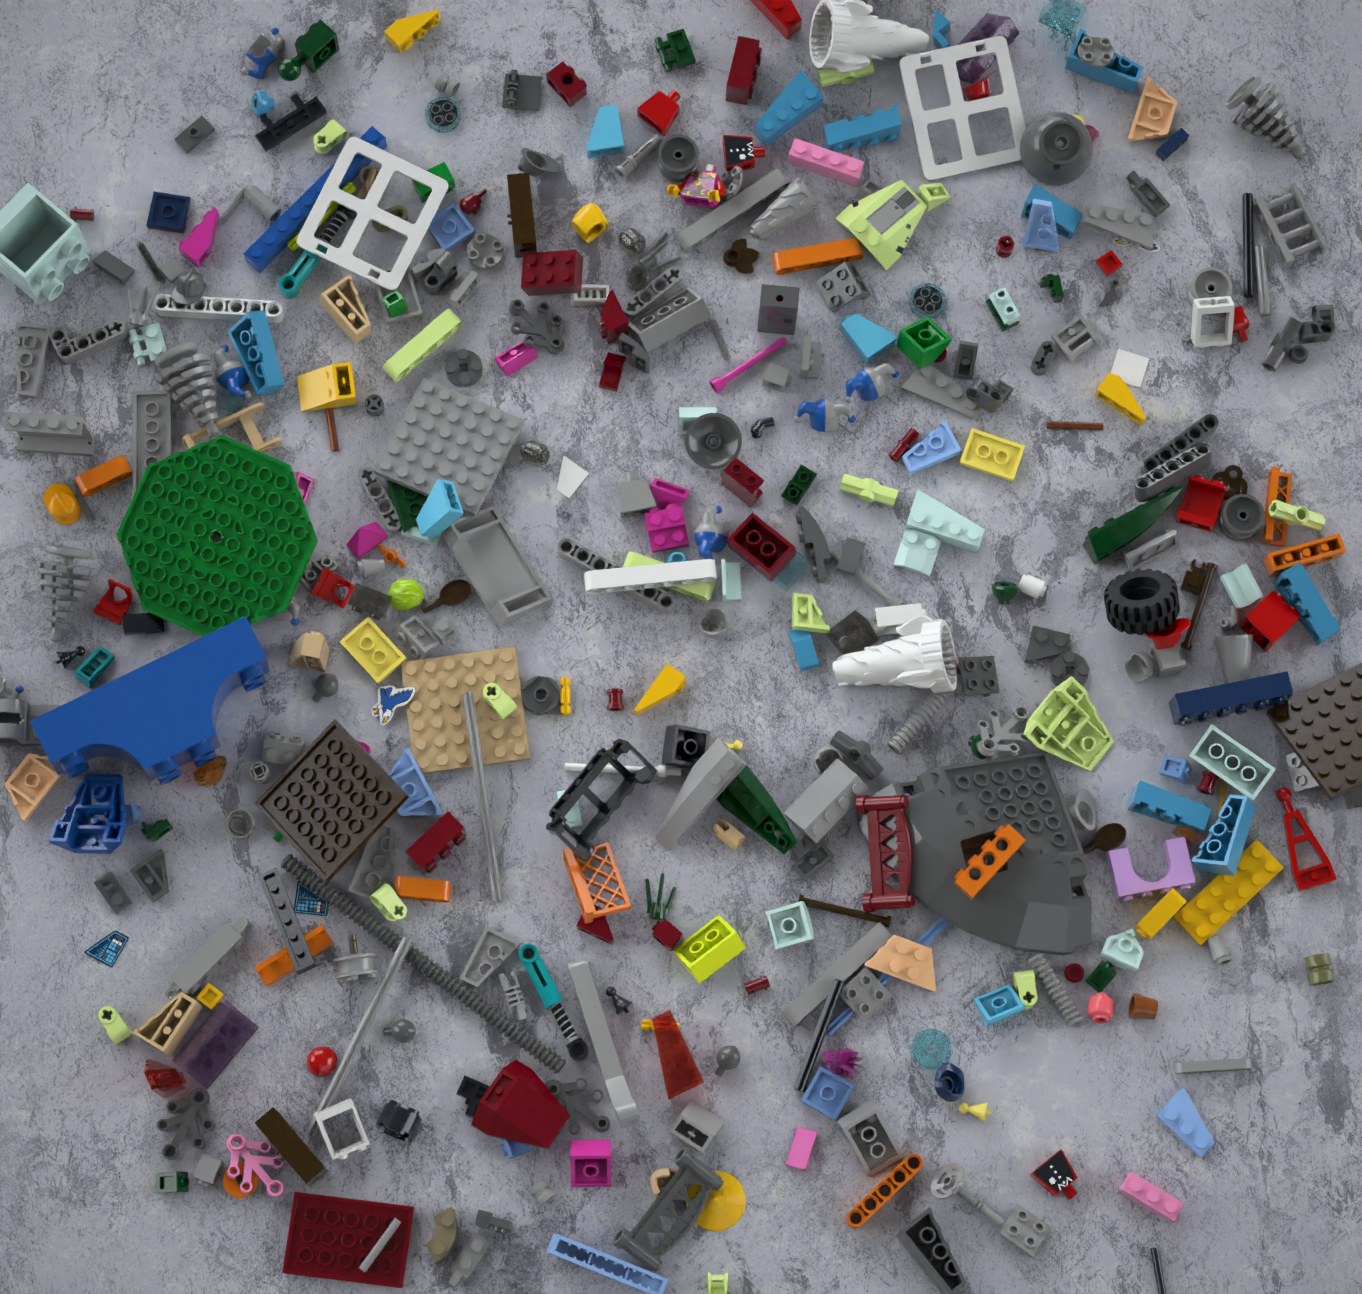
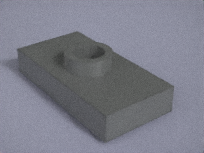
M200 116L175 138V142L188 154L214 132L215 129L203 116Z

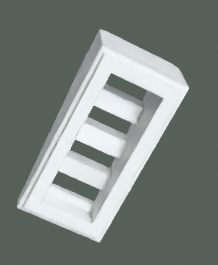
M582 284L580 298L578 293H570L571 306L605 304L609 294V285ZM593 291H595V298L592 295ZM600 291H603V298H600Z

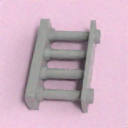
M1296 183L1291 184L1288 190L1289 194L1269 202L1264 201L1263 197L1260 196L1253 202V209L1284 269L1291 267L1295 256L1317 248L1320 254H1322L1328 247L1327 239L1321 234L1303 199V192L1297 187ZM1293 200L1297 208L1296 210L1277 218L1272 217L1270 213L1271 208ZM1299 216L1302 217L1305 223L1304 226L1284 234L1280 232L1279 224ZM1306 232L1310 233L1313 239L1312 242L1295 249L1288 248L1287 240Z

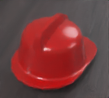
M993 73L979 82L961 89L968 101L989 97L991 93L989 76Z
M1178 618L1169 627H1164L1161 631H1154L1152 634L1145 633V635L1152 639L1157 650L1170 648L1179 642L1181 632L1189 628L1191 620L1188 618Z

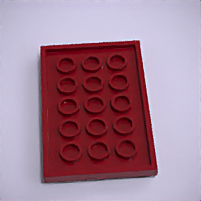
M294 1192L282 1273L403 1288L415 1207ZM394 1218L398 1219L401 1224L368 1270L364 1272L359 1269Z

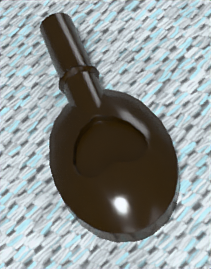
M462 579L447 583L441 589L438 599L421 607L423 613L425 614L440 607L442 604L454 606L464 602L471 594V585Z
M1110 823L1101 827L1096 832L1094 841L1082 847L1084 855L1094 851L1096 848L1107 851L1118 847L1126 838V830L1118 823Z

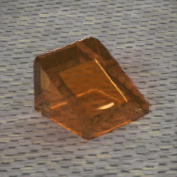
M1181 826L1174 828V835L1178 838L1185 837L1186 844L1189 846L1194 844V828Z

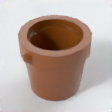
M1133 993L1128 1009L1129 1018L1155 1019L1158 1011V1001L1138 993Z

